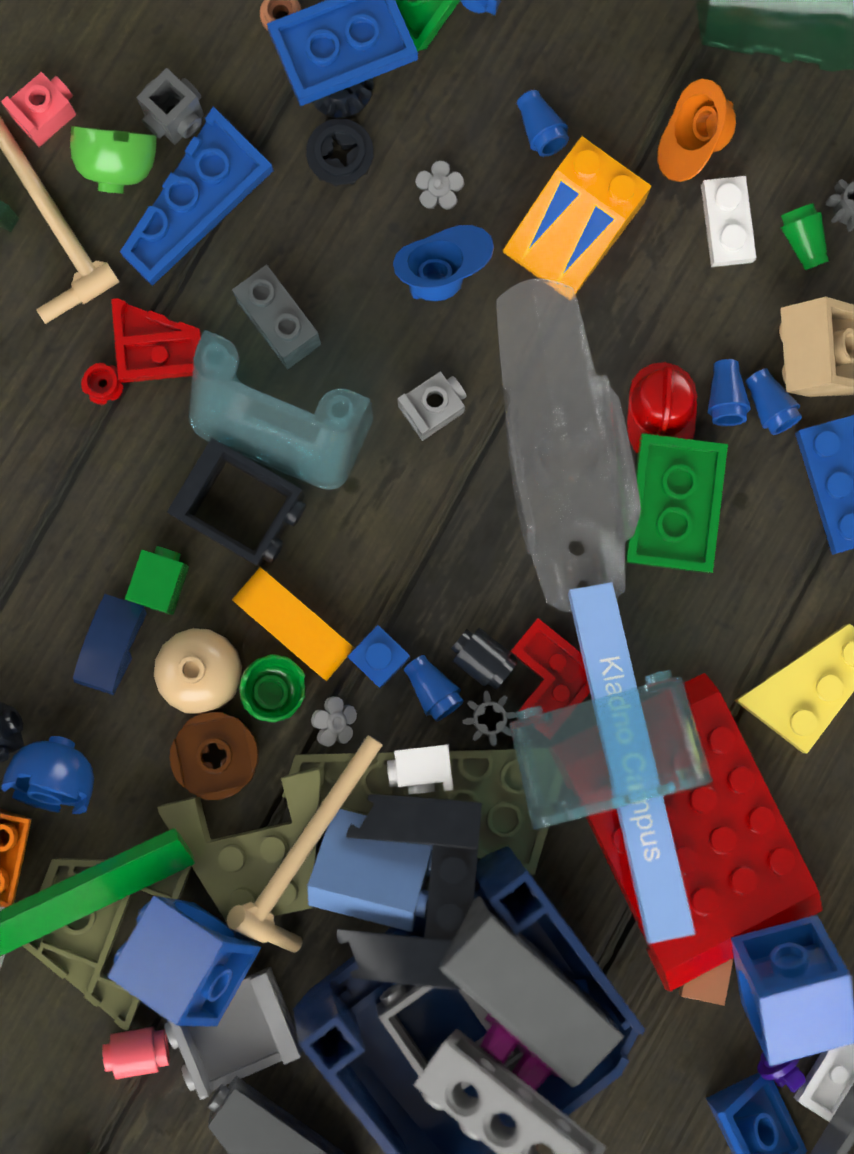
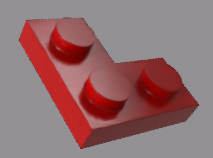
M537 618L510 651L511 654L543 679L516 713L551 741L588 696L590 689L581 652Z

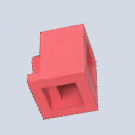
M42 72L13 97L9 98L7 96L1 101L14 121L38 147L77 115L69 102L73 95L66 85L57 76L50 81Z

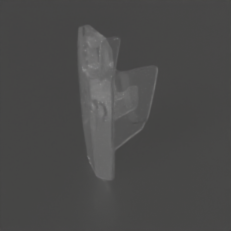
M529 279L514 285L496 299L507 445L515 500L527 553L532 557L546 602L556 609L567 613L572 612L568 592L571 589H576L577 584L582 580L589 586L612 582L616 599L625 591V542L634 536L640 517L641 505L634 462L620 400L610 387L607 375H599L595 372L574 288L553 280ZM572 541L581 542L584 546L583 554L580 556L573 555L569 551V543Z

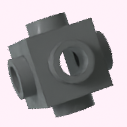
M168 68L150 81L136 97L145 115L141 119L143 124L153 135H157L158 139L165 135L174 145L183 137L189 138L200 127L204 117L199 99L202 97L201 94L187 79L179 80Z

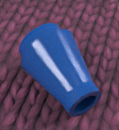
M531 90L523 94L518 99L517 106L522 115L530 148L537 151L542 157L557 153L569 141V136L567 135L568 126L545 102L539 91Z
M733 359L719 360L713 364L714 374L707 412L712 416V422L715 425H739L747 420V413L751 410L740 374L739 362Z
M767 368L754 373L745 381L751 392L762 428H768L772 435L786 431L801 420L802 415L798 411L800 404L773 378Z
M425 655L414 659L404 668V672L411 681L425 715H431L436 722L453 713L464 702L459 695L461 689L432 665Z

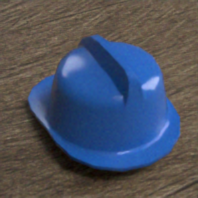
M458 225L404 246L395 255L393 267L397 277L409 285L410 293L414 299L422 298L428 301H443L453 297L460 290L464 278L473 275L485 267L492 258L494 244L491 236L484 229L473 225Z

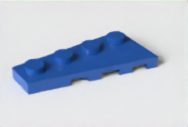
M212 107L205 118L206 123L198 136L193 137L185 149L186 154L174 173L171 172L162 185L163 190L153 206L148 207L120 251L122 256L152 286L274 171L272 164L214 107Z

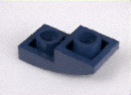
M104 594L85 637L73 676L74 683L111 695L115 694L132 660L129 650L147 615L144 606Z

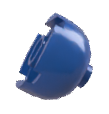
M51 736L49 741H36L22 747L12 757L7 767L1 790L6 792L10 787L15 789L12 798L36 808L59 813L61 809L60 804L74 806L72 814H81L87 811L93 791L94 774L87 758L81 752L74 749L75 743L64 737Z

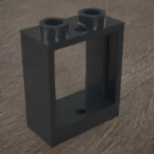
M211 438L167 512L175 519L255 566L262 568L266 561L270 564L275 561L284 545V541L280 539L288 524L293 527L297 524L305 511L306 504L302 502L305 495L300 488L218 440ZM226 462L287 497L255 551L194 516Z

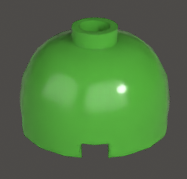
M71 126V158L76 170L84 178L98 182V191L124 193V185L138 184L147 177L152 169L156 153L157 135Z

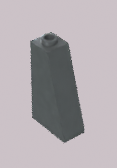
M235 1076L228 1087L221 1084L207 1104V1108L211 1110L209 1112L208 1128L229 1154H346L237 1076Z

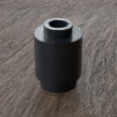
M478 628L474 634L466 629L451 648L457 654L452 662L484 687L488 684L495 690L498 689L517 665V662L509 657L511 652L481 628Z

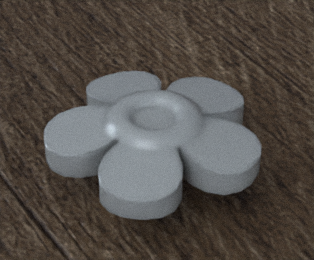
M436 161L432 165L434 176L427 171H422L416 177L417 187L421 190H426L421 194L420 202L424 207L432 209L439 201L440 205L448 210L457 204V196L452 191H460L464 186V180L458 172L450 174V167L446 162Z
M329 697L324 704L326 711L316 710L311 719L313 727L321 729L317 735L318 742L327 747L332 746L335 741L342 744L347 743L353 736V730L347 724L354 723L357 718V713L353 706H343V701L339 697Z

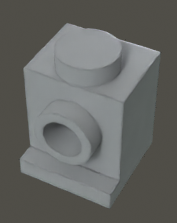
M440 371L409 393L398 398V407L423 441L464 413L465 406L462 400L467 395L454 376L446 380ZM438 394L443 398V403L439 407H431L426 400L430 395Z

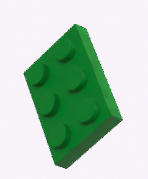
M643 433L640 435L625 563L713 573L728 444Z

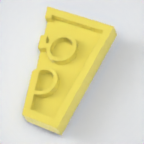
M851 624L844 625L804 652L802 656L766 678L765 681L734 701L802 753L807 754L854 692V627Z

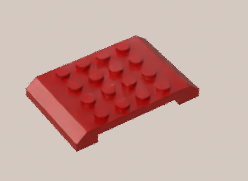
M706 673L699 674L641 703L695 931L694 935L647 944L649 947L646 949L665 990L672 991L733 959L732 937L807 918L823 911L819 890L721 692ZM598 725L549 748L567 787L572 788L646 940Z

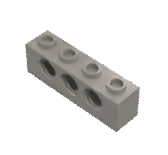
M458 1029L442 1044L414 1084L415 1087L422 1091L424 1099L431 1106L439 1110H445L459 1122L460 1128L469 1137L475 1140H482L496 1154H540L536 1148V1143L548 1145L554 1154H603L606 1149L604 1145ZM461 1082H469L474 1085L478 1091L479 1098L468 1096L463 1091ZM498 1112L510 1114L514 1118L517 1127L505 1126L500 1121Z

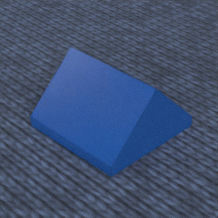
M759 1072L706 1098L732 1154H805L807 1152L774 1081L763 1079Z

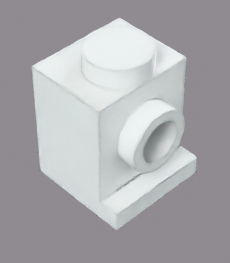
M448 745L395 750V760H387L390 787L408 786V794L434 792V783L443 782L444 791L453 790Z

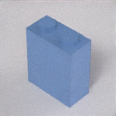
M339 809L325 831L307 886L308 905L412 932L416 917L424 918L427 911L429 891L424 890L428 876L430 877L433 845L346 838L350 825L353 824L360 828L367 816Z

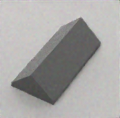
M481 896L474 899L439 969L572 1087L579 1085L623 1038L622 1033L608 1011L521 932L515 935L500 913Z

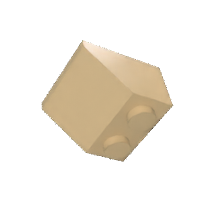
M822 297L782 307L779 334L783 342L784 366L782 376L786 384V392L807 397L854 395V305L829 297Z

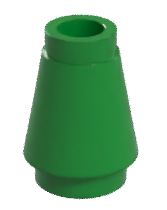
M814 203L781 215L784 226L780 228L800 263H802L804 270L829 261L822 213H817Z

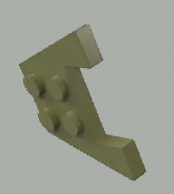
M323 767L285 775L281 778L292 820L282 824L211 839L200 797H191L157 807L168 829L176 828L192 851L196 863L192 865V868L226 922L228 913L234 906L256 902L320 807L321 788L324 783ZM318 842L271 910L273 916L313 907L308 905L307 886L320 849L318 848Z
M54 858L51 860L40 891L107 859ZM192 866L145 887L141 891L154 896L180 900ZM133 894L23 945L24 948L60 978H65L84 994V998L95 1007L99 1006L115 1019L114 1023L120 1028L127 1031L133 1024L141 1000L108 978V975L104 974L103 971Z

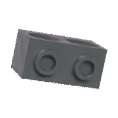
M267 264L232 289L239 306L287 370L321 346L317 330Z

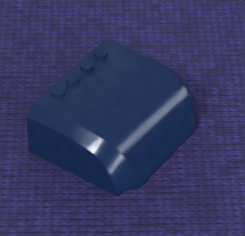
M506 846L487 854L477 862L474 899L481 896L500 913L515 935L521 932L571 979H586L589 995L608 1011L623 1035L618 1044L579 1085L572 1087L562 1077L549 1074L547 1079L535 1090L568 1117L622 1075L629 1062L627 1055L638 1034L643 1035L645 1029L511 848ZM427 911L424 918L416 917L412 932L391 927L384 933L425 937ZM352 956L310 988L293 1008L299 1045L386 1154H496L482 1140H475L469 1137L460 1128L459 1122L445 1110H439L431 1106L424 1099L422 1091L414 1086L419 1075L379 1019L376 1005L381 1002L380 996L396 983L352 978L350 972L359 969L355 957ZM433 987L396 1013L429 1063L442 1044L456 1029L473 1042H476L487 1033L458 989ZM471 1084L463 1089L468 1096L479 1098L478 1091L474 1085ZM498 1112L499 1119L505 1126L517 1127L514 1118L510 1114Z

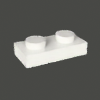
M746 176L704 180L701 190L711 267L753 263L756 259Z
M854 1044L821 1052L806 1076L807 1082L798 1089L794 1096L799 1103L830 1122L854 1083Z

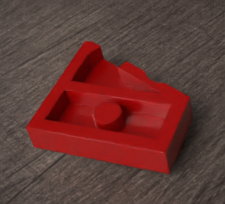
M118 298L111 299L118 380L121 383L206 375L203 336L199 328L183 322H174L167 319L164 315L131 306Z

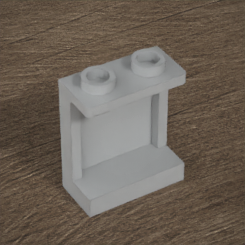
M271 966L243 979L218 1026H176L170 1021L165 1024L166 1035L172 1048H179L185 1064L181 1067L185 1083L190 1091L196 1089L200 1100L209 1097L212 1091L216 1090L221 1084H230L235 1076L241 1079L283 1061V1064H287L301 1058L303 1052L298 1042L297 1030Z

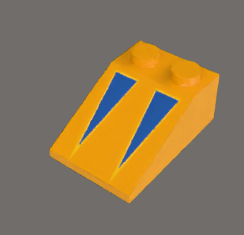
M581 136L556 169L503 249V253L571 301L645 203L651 185Z

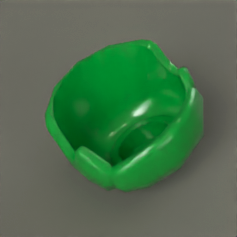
M271 654L256 659L245 669L239 685L240 699L244 709L261 721L276 723L292 717L305 699V674L303 670L291 658Z

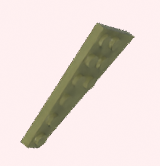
M549 749L449 751L453 790L444 791L443 782L434 783V792L408 794V786H389L387 760H395V752L377 753L340 808L367 816L374 803L367 800L369 794L481 802L477 858L482 859L491 852L509 846L528 873L535 875L563 776ZM356 753L295 755L289 774L323 767L324 783L321 788V805Z

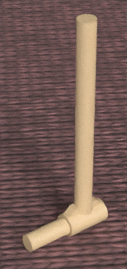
M0 117L1 150L78 271L74 274L71 284L72 288L36 309L46 324L81 302L85 304L118 284L119 280L107 262L94 261L92 263Z
M370 735L366 737L256 902H249L242 906L236 905L230 910L227 916V926L230 929L261 943L270 942L292 953L297 952L301 948L302 938L276 926L271 910L383 744Z

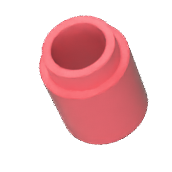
M154 1027L113 1033L110 1035V1043L103 1044L102 1047L105 1071H113L115 1079L157 1073L160 1067L170 1065L169 1045L165 1029L155 1031Z

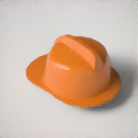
M699 79L690 83L683 90L674 113L662 135L658 147V164L661 172L669 180L682 182L693 178L704 168L712 153L723 149L734 135L736 115L733 103L726 99L721 87L713 80Z

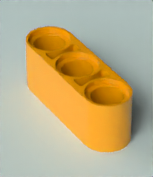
M261 567L258 568L232 598V601L326 681L355 649Z

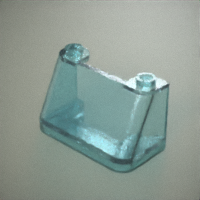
M204 330L193 359L189 422L195 433L207 441L214 438L245 457L316 487L331 490L343 485L350 475L373 421L370 399L346 389L331 390L323 396L315 414H312L240 382L236 376L240 361L239 354L233 343L224 337Z
M667 670L644 677L646 685L546 713H543L541 706L516 712L517 721L509 725L533 830L713 782L682 676L673 678L671 671Z

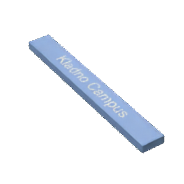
M613 583L571 589L568 592L569 602L647 944L694 935L693 922Z

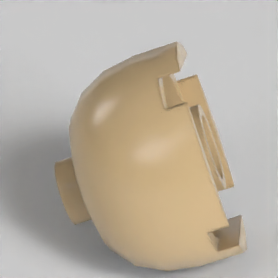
M191 628L176 633L163 644L155 659L154 678L159 693L170 706L184 713L203 714L220 710L234 698L240 684V676H242V664L238 651L226 637L210 629Z

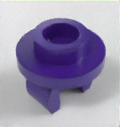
M764 1052L761 1054L757 1070L763 1079L774 1080L781 1088L786 1084L793 1093L807 1082L803 1073L796 1066L799 1059L769 1066Z

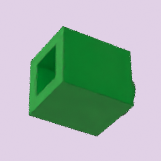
M156 546L154 553L141 550L125 600L174 615L189 566L179 562L181 554L159 546Z

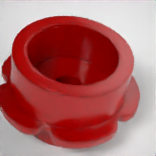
M96 363L90 366L81 381L83 392L88 394L90 401L95 404L104 405L109 400L115 401L123 391V385L118 380L117 367L113 365L108 366L105 363ZM105 380L107 385L103 388L100 387V381Z

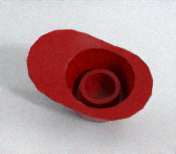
M666 362L653 363L641 369L632 380L629 391L627 431L629 442L637 454L642 433L693 440L696 425L697 392L695 383L690 375L678 365Z

